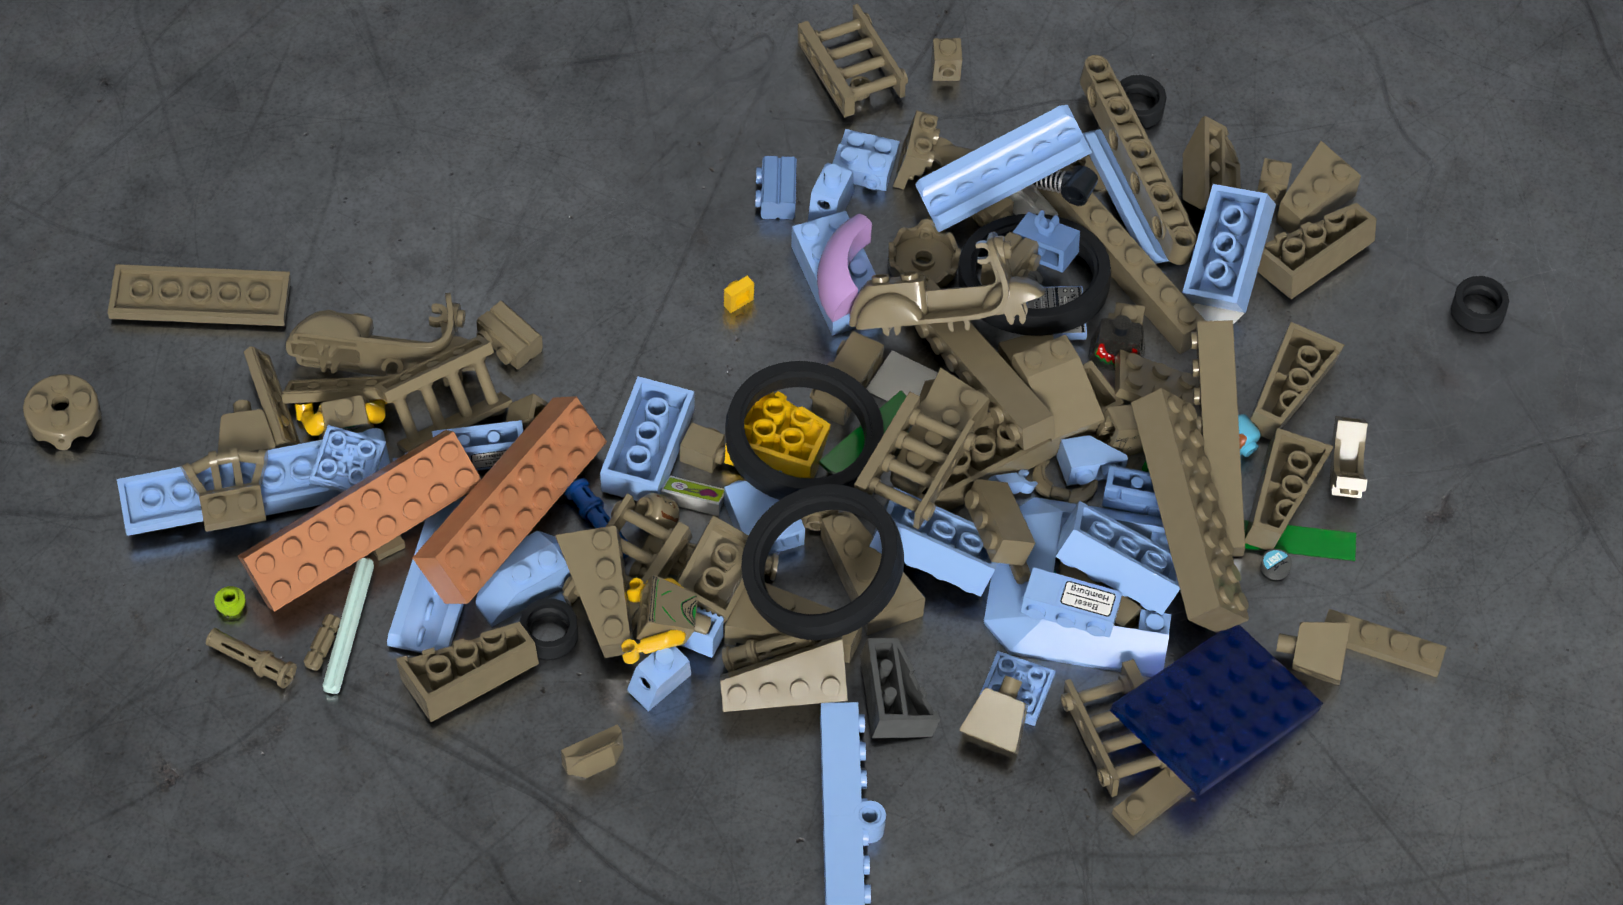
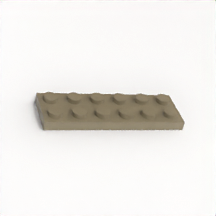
M115 264L108 316L109 319L285 326L291 276L288 271Z

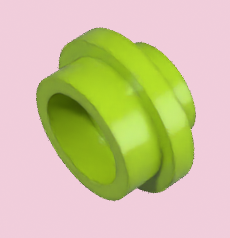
M228 586L216 593L214 603L220 613L226 616H235L244 608L246 599L241 589ZM228 598H235L231 602L225 601Z

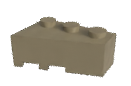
M1320 141L1281 200L1276 222L1288 233L1299 230L1302 224L1307 222L1316 223L1323 220L1325 215L1336 211L1356 196L1361 175L1325 143Z

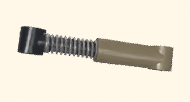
M939 137L936 146L932 145L931 148L932 151H935L931 168L925 167L924 171L930 174L974 150L954 146L949 140ZM1077 165L1071 171H1056L1029 185V187H1038V189H1047L1048 191L1052 190V192L1056 191L1061 193L1062 197L1070 204L1082 206L1087 203L1098 182V177L1090 168Z

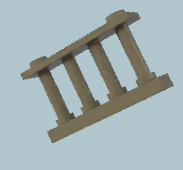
M859 4L853 5V20L819 32L818 30H813L808 21L798 24V44L844 118L855 114L857 98L893 86L900 98L905 97V84H908L907 74L903 68L898 67L873 28L869 14L864 13ZM856 30L862 38L832 50L829 48L825 49L822 44L824 41ZM869 49L874 57L843 69L837 67L834 63V60ZM877 68H881L886 77L857 87L849 86L846 82L848 78Z
M479 335L374 385L378 396L387 403H394L407 436L396 442L399 449L404 453L410 452L433 438L432 431L468 427L489 416L494 417L504 413L505 408H508L509 404L513 403L512 399L502 392L496 394L485 364L486 356L494 353L491 342ZM468 365L474 366L486 398L473 406L469 404L458 375L460 369ZM443 377L447 378L460 411L446 419L442 415L432 388L433 382ZM416 390L421 391L433 425L419 432L405 400L407 394Z
M909 392L856 480L854 488L872 496L878 494L914 511L913 527L919 530L924 520L929 521L932 518L936 509V504H934L964 451L972 449L977 435L973 433L975 421L971 419L968 420L963 431H960L923 414L922 410L919 409L920 396ZM918 424L956 443L950 453L946 454L909 437L908 429L911 425L916 426ZM904 447L941 464L942 467L934 478L895 460L894 453L897 448L902 449ZM890 470L929 489L922 501L881 483L880 476L883 471L889 472Z
M627 493L622 501L619 500L614 505L611 512L612 518L606 527L616 525L618 532H620L626 521L663 540L662 543L664 545L660 552L653 555L621 538V545L624 554L647 566V572L641 579L644 584L652 575L666 579L685 550L687 543L692 539L690 528L678 522L674 529L670 528L668 530L633 511L636 505L633 496ZM625 574L627 589H630L629 583L633 578ZM572 576L568 577L563 586L564 599L570 606H573L579 596ZM629 601L632 630H634L638 624L640 602L633 603Z
M1134 659L1122 662L1121 675L1118 676V680L1080 692L1076 691L1071 679L1065 680L1064 693L1061 694L1063 708L1066 712L1070 711L1098 768L1097 776L1102 787H1107L1111 797L1117 796L1119 779L1158 766L1161 769H1166L1169 777L1181 774L1183 756ZM1121 691L1123 694L1127 693L1130 699L1129 705L1089 717L1083 703ZM1133 716L1136 719L1139 718L1143 725L1141 730L1101 742L1095 728ZM1145 741L1152 743L1155 749L1154 755L1113 767L1107 754Z

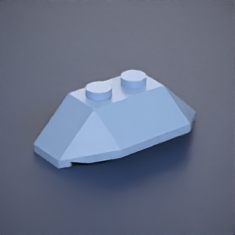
M540 531L526 536L479 590L476 597V606L491 627L524 610L531 603L563 588L571 574L556 537Z

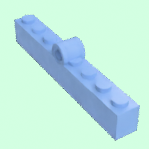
M858 702L821 703L820 707L825 905L871 904V886L864 885V875L870 874L869 855L863 856V846H869V843L880 840L885 830L886 812L884 807L876 801H868L867 798L861 797V789H867V771L861 770L860 761H866V743L860 742L859 733H865V715L859 714Z

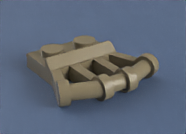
M232 447L227 452H208L207 456L196 462L180 466L185 478L200 498L206 532L266 521L261 484L268 462V450L259 449L258 452ZM240 462L256 464L251 483H243ZM232 463L236 486L222 488L219 465ZM211 467L214 490L207 491L196 475Z

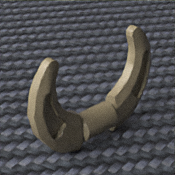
M1050 460L1035 466L1032 473V482L1036 481L1038 483L1035 487L1036 491L1047 499L1051 496L1055 499L1068 501V503L1078 504L1079 501L1085 503L1092 499L1097 492L1098 480H1093L1082 487L1072 489V492L1068 489L1053 486V483L1045 474V469L1049 465Z

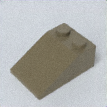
M1066 335L1013 355L1011 368L1054 415L1055 436L1049 439L1051 443L1105 421L1081 359Z
M713 515L676 581L686 590L696 594L698 597L697 607H700L701 610L705 609L706 612L711 611L712 615L722 616L725 623L745 587L741 565L744 546L749 535Z

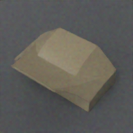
M618 724L562 749V765L568 775L588 778L616 765L624 749L622 731Z

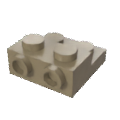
M916 110L902 145L893 187L904 190L908 179L913 180L915 175L922 177L925 167L931 168L935 156V151H932L931 148L932 145L936 146L940 134V129L936 128L937 116Z

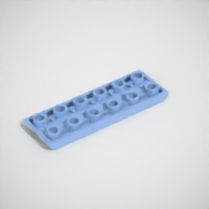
M1061 105L922 177L915 185L937 231L941 232L1091 154L1092 151L1069 106Z
M1102 130L1083 132L1082 134L1092 151L1089 156L1129 235L1155 264L1169 261L1159 241L1155 238Z
M466 496L461 497L425 520L415 554ZM412 560L388 633L387 646L419 653L433 647L435 651L449 647L452 644L464 604H445L414 560Z

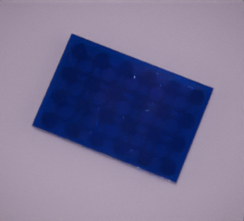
M1237 625L1227 630H1221L1114 702L1110 711L1197 796H1200L1317 713L1322 707L1323 702L1243 627Z

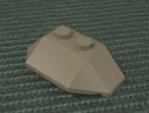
M1207 116L1201 118L1183 152V200L1203 211L1206 210L1213 184L1241 189L1240 163L1234 146L1227 137L1229 135L1227 127Z

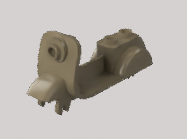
M994 231L989 233L987 241L980 240L976 242V248H985L988 251L987 256L978 257L977 263H991L996 278L994 283L982 286L927 290L926 276L918 275L917 271L901 273V277L889 278V274L873 275L871 277L872 280L866 282L854 300L850 312L849 326L856 327L858 330L882 328L883 333L889 336L892 327H894L895 334L898 335L902 326L948 322V328L952 332L955 329L954 322L963 321L965 323V330H969L971 320L1005 314L1010 325L1014 324V317L1016 315H1019L1020 323L1024 324L1028 313L1026 302L1042 297L1046 289L1037 281L1028 277H1012L1008 260L1012 259L1011 242L1005 241L1004 236H998Z
M445 293L446 307L442 304H432V313L440 314L441 316L429 317V326L441 327L442 333L441 338L432 342L373 335V320L360 313L347 314L333 310L317 311L298 323L292 330L286 341V350L288 355L296 357L299 365L320 368L322 372L330 369L331 373H335L338 370L378 376H394L468 341L469 339L455 335L459 327H464L466 311L461 310L460 303H452L451 293ZM473 365L460 369L458 375L461 383L463 382L462 372L475 371ZM443 377L444 385L448 387L449 382L447 378Z

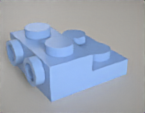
M845 129L832 164L851 170L853 172V184L872 190L886 191L899 151L900 141Z

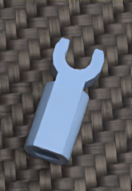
M1024 469L1018 473L994 475L988 479L990 481L1008 483L1013 494H1018L1019 492L1031 494L1038 485L1036 481L1029 482L1026 480L1029 471Z

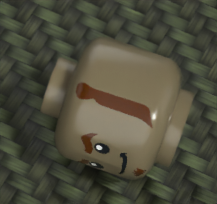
M651 492L638 500L634 509L635 512L668 530L670 528L674 529L680 519L678 504L673 499L659 493Z

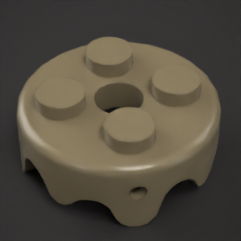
M923 219L915 227L901 228L893 242H889L888 267L893 277H901V273L917 271L918 275H925L926 281L932 279L941 289L948 285L957 274L961 249L958 248L951 232H938L932 220ZM919 257H927L931 260V262L928 264H920L916 261V259Z
M58 374L44 378L28 391L24 399V418L34 438L38 441H47L59 450L69 449L72 441L77 437H89L97 421L102 419L98 396L94 388L86 380L75 375ZM58 403H67L69 405L63 411L53 409Z

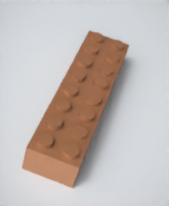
M577 396L552 398L412 557L445 604H468L607 443Z
M444 430L238 555V558L268 608L277 611L471 492L481 478L454 431Z

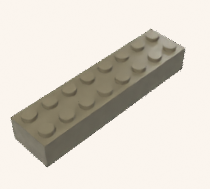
M1092 361L1083 364L1103 416L1108 407L1124 405L1123 400L1115 396V390ZM989 412L987 419L974 432L977 437L972 449L964 451L934 504L947 511L964 504L965 496L976 479L988 480L994 475L1018 473L1023 469L1029 470L1056 456L1061 439L1053 443L1048 439L1024 451L1016 441L1012 442L1005 428L1001 424H996ZM1100 424L1063 439L1087 435L1093 437L1096 435ZM891 471L890 482L892 483L893 472ZM892 483L895 488H898V489H900V490L906 492V491L903 490L902 488H900V487H898L897 485H895L894 483ZM926 487L918 498L923 499L929 488Z
M1160 388L1131 402L1188 620L1216 633H1221L1249 620L1247 612L1249 604L1240 587L1241 574L1233 561L1232 553L1234 549L1231 541L1227 538L1224 528L1226 526V519L1220 511L1217 502L1219 493L1211 480L1210 472L1212 468L1209 460L1205 457L1202 447L1204 445V438L1197 428L1195 421L1197 419L1196 410L1191 403Z

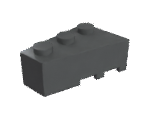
M867 638L860 655L872 738L933 737L941 719L937 711L934 712L926 698L928 695L924 687H920L914 675L915 670L899 639Z

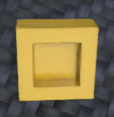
M748 275L739 281L731 282L724 289V307L730 313L754 300V282Z

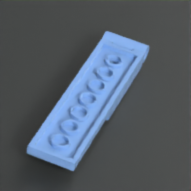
M372 428L359 432V434L385 441L384 432L381 429ZM322 440L268 450V462L261 484L265 515L322 505L342 493L309 482ZM387 445L378 470L390 464ZM240 462L243 483H251L256 464ZM232 463L219 465L222 488L236 486ZM181 467L117 479L127 536L203 521L200 498L185 478ZM211 467L196 475L207 491L214 490Z

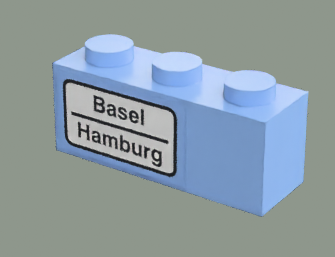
M522 420L444 430L454 431L476 470L491 469L523 433ZM444 430L432 431L433 437L440 434Z
M1033 567L1024 594L1021 613L1036 620L1044 619L1055 622L1064 628H1076L1086 631L1093 636L1110 638L1123 592Z

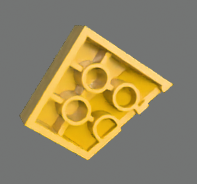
M779 391L764 396L752 406L744 420L745 434L751 448L762 461L777 471H782V473L794 477L814 478L819 468V461L824 452L831 424L805 407L793 405L786 400L787 396ZM725 446L724 463L734 466L727 451V446Z

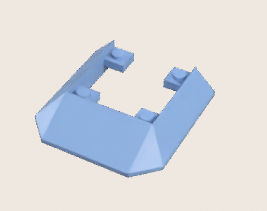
M1034 497L1019 506L1035 541V545L1026 560L1030 573L1033 567L1054 573L1061 528L1077 504ZM1090 506L1170 550L1160 517ZM997 563L990 580L984 624L1010 655L1121 672L1122 662L1134 659L1142 676L1162 679L1171 614L1163 613L1161 615L1155 611L1141 609L1138 629L1114 626L1110 638L1093 636L1086 631L1076 628H1064L1055 622L1044 619L1036 620L1021 613L1023 598L1029 581L1018 584L1016 579H1014L1009 564Z

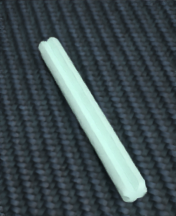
M363 557L357 561L323 682V690L326 693L337 694L340 692L374 569V562L370 558Z

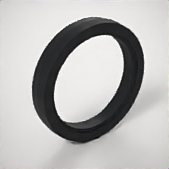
M1026 214L1011 215L992 221L978 229L967 240L959 260V288L982 286L976 275L979 265L977 259L978 257H985L988 251L985 248H976V242L980 240L987 241L989 233L994 231L998 236L1005 237L1007 233L1014 231ZM1044 215L1045 218L1050 220L1054 217L1053 215ZM1059 217L1060 224L1080 231L1078 255L1088 264L1093 275L1092 282L1086 291L1076 299L1060 306L1041 309L1028 308L1024 324L1020 323L1019 315L1014 317L1013 325L1009 324L1005 314L982 318L981 320L1010 333L1030 336L1058 334L1085 324L1101 310L1109 293L1111 265L1106 248L1085 227L1071 220Z
M810 361L778 363L753 374L735 393L729 406L725 423L727 451L737 471L753 487L778 500L798 490L816 485L839 484L854 488L856 480L884 435L881 412L869 391L847 373L829 365ZM793 387L812 388L838 398L853 411L863 429L864 448L859 457L850 466L836 474L821 478L794 477L773 469L755 454L745 434L744 420L749 410L757 401L774 391Z
M839 484L816 485L798 490L782 498L771 506L757 521L744 546L741 565L742 578L754 608L771 626L795 638L827 640L858 630L883 611L899 586L904 568V549L896 523L875 498L866 492L850 486ZM827 510L848 511L868 520L879 532L882 554L874 579L859 597L831 612L802 614L780 606L769 596L764 577L766 560L777 538L790 525L805 516Z

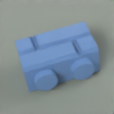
M764 156L762 167H757L756 184H762V190H756L755 207H761V217L763 219H776L778 217L779 219L793 220L795 218L797 164L795 157L782 156L778 158V156Z
M1110 465L1102 506L1161 518L1150 473Z

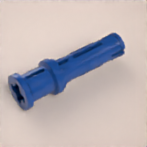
M582 478L573 482L566 489L565 496L568 500L574 501L580 509V516L585 520H589L595 528L606 527L611 518L603 509L604 502L602 499L593 494L587 479ZM620 531V532H619L620 537L623 538L624 540H626L625 537L622 535V533H621V531ZM623 553V559L627 558L628 555Z

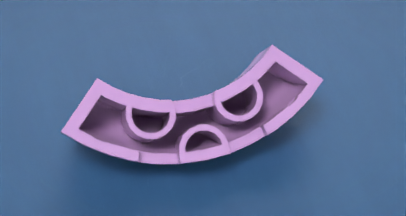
M857 214L848 219L832 234L819 261L817 272L818 294L821 304L832 322L851 312L854 300L858 295V288L851 279L848 265H850L855 255L862 248L871 243L872 222L862 214Z

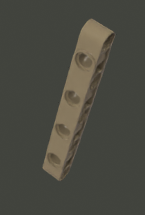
M1091 55L1085 60L1080 77V85L1087 97L1089 106L1167 259L1173 264L1184 265L1190 261L1197 242L1196 234L1188 220L1187 213L1109 62L1100 55Z

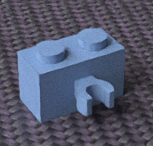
M1043 210L1038 215L1028 212L1012 233L1022 236V239L1026 237L1037 241L1039 244L1038 255L1041 256L1039 264L1063 273L1079 252L1080 231L1060 224L1057 215H1054L1050 220L1044 217L1045 211Z

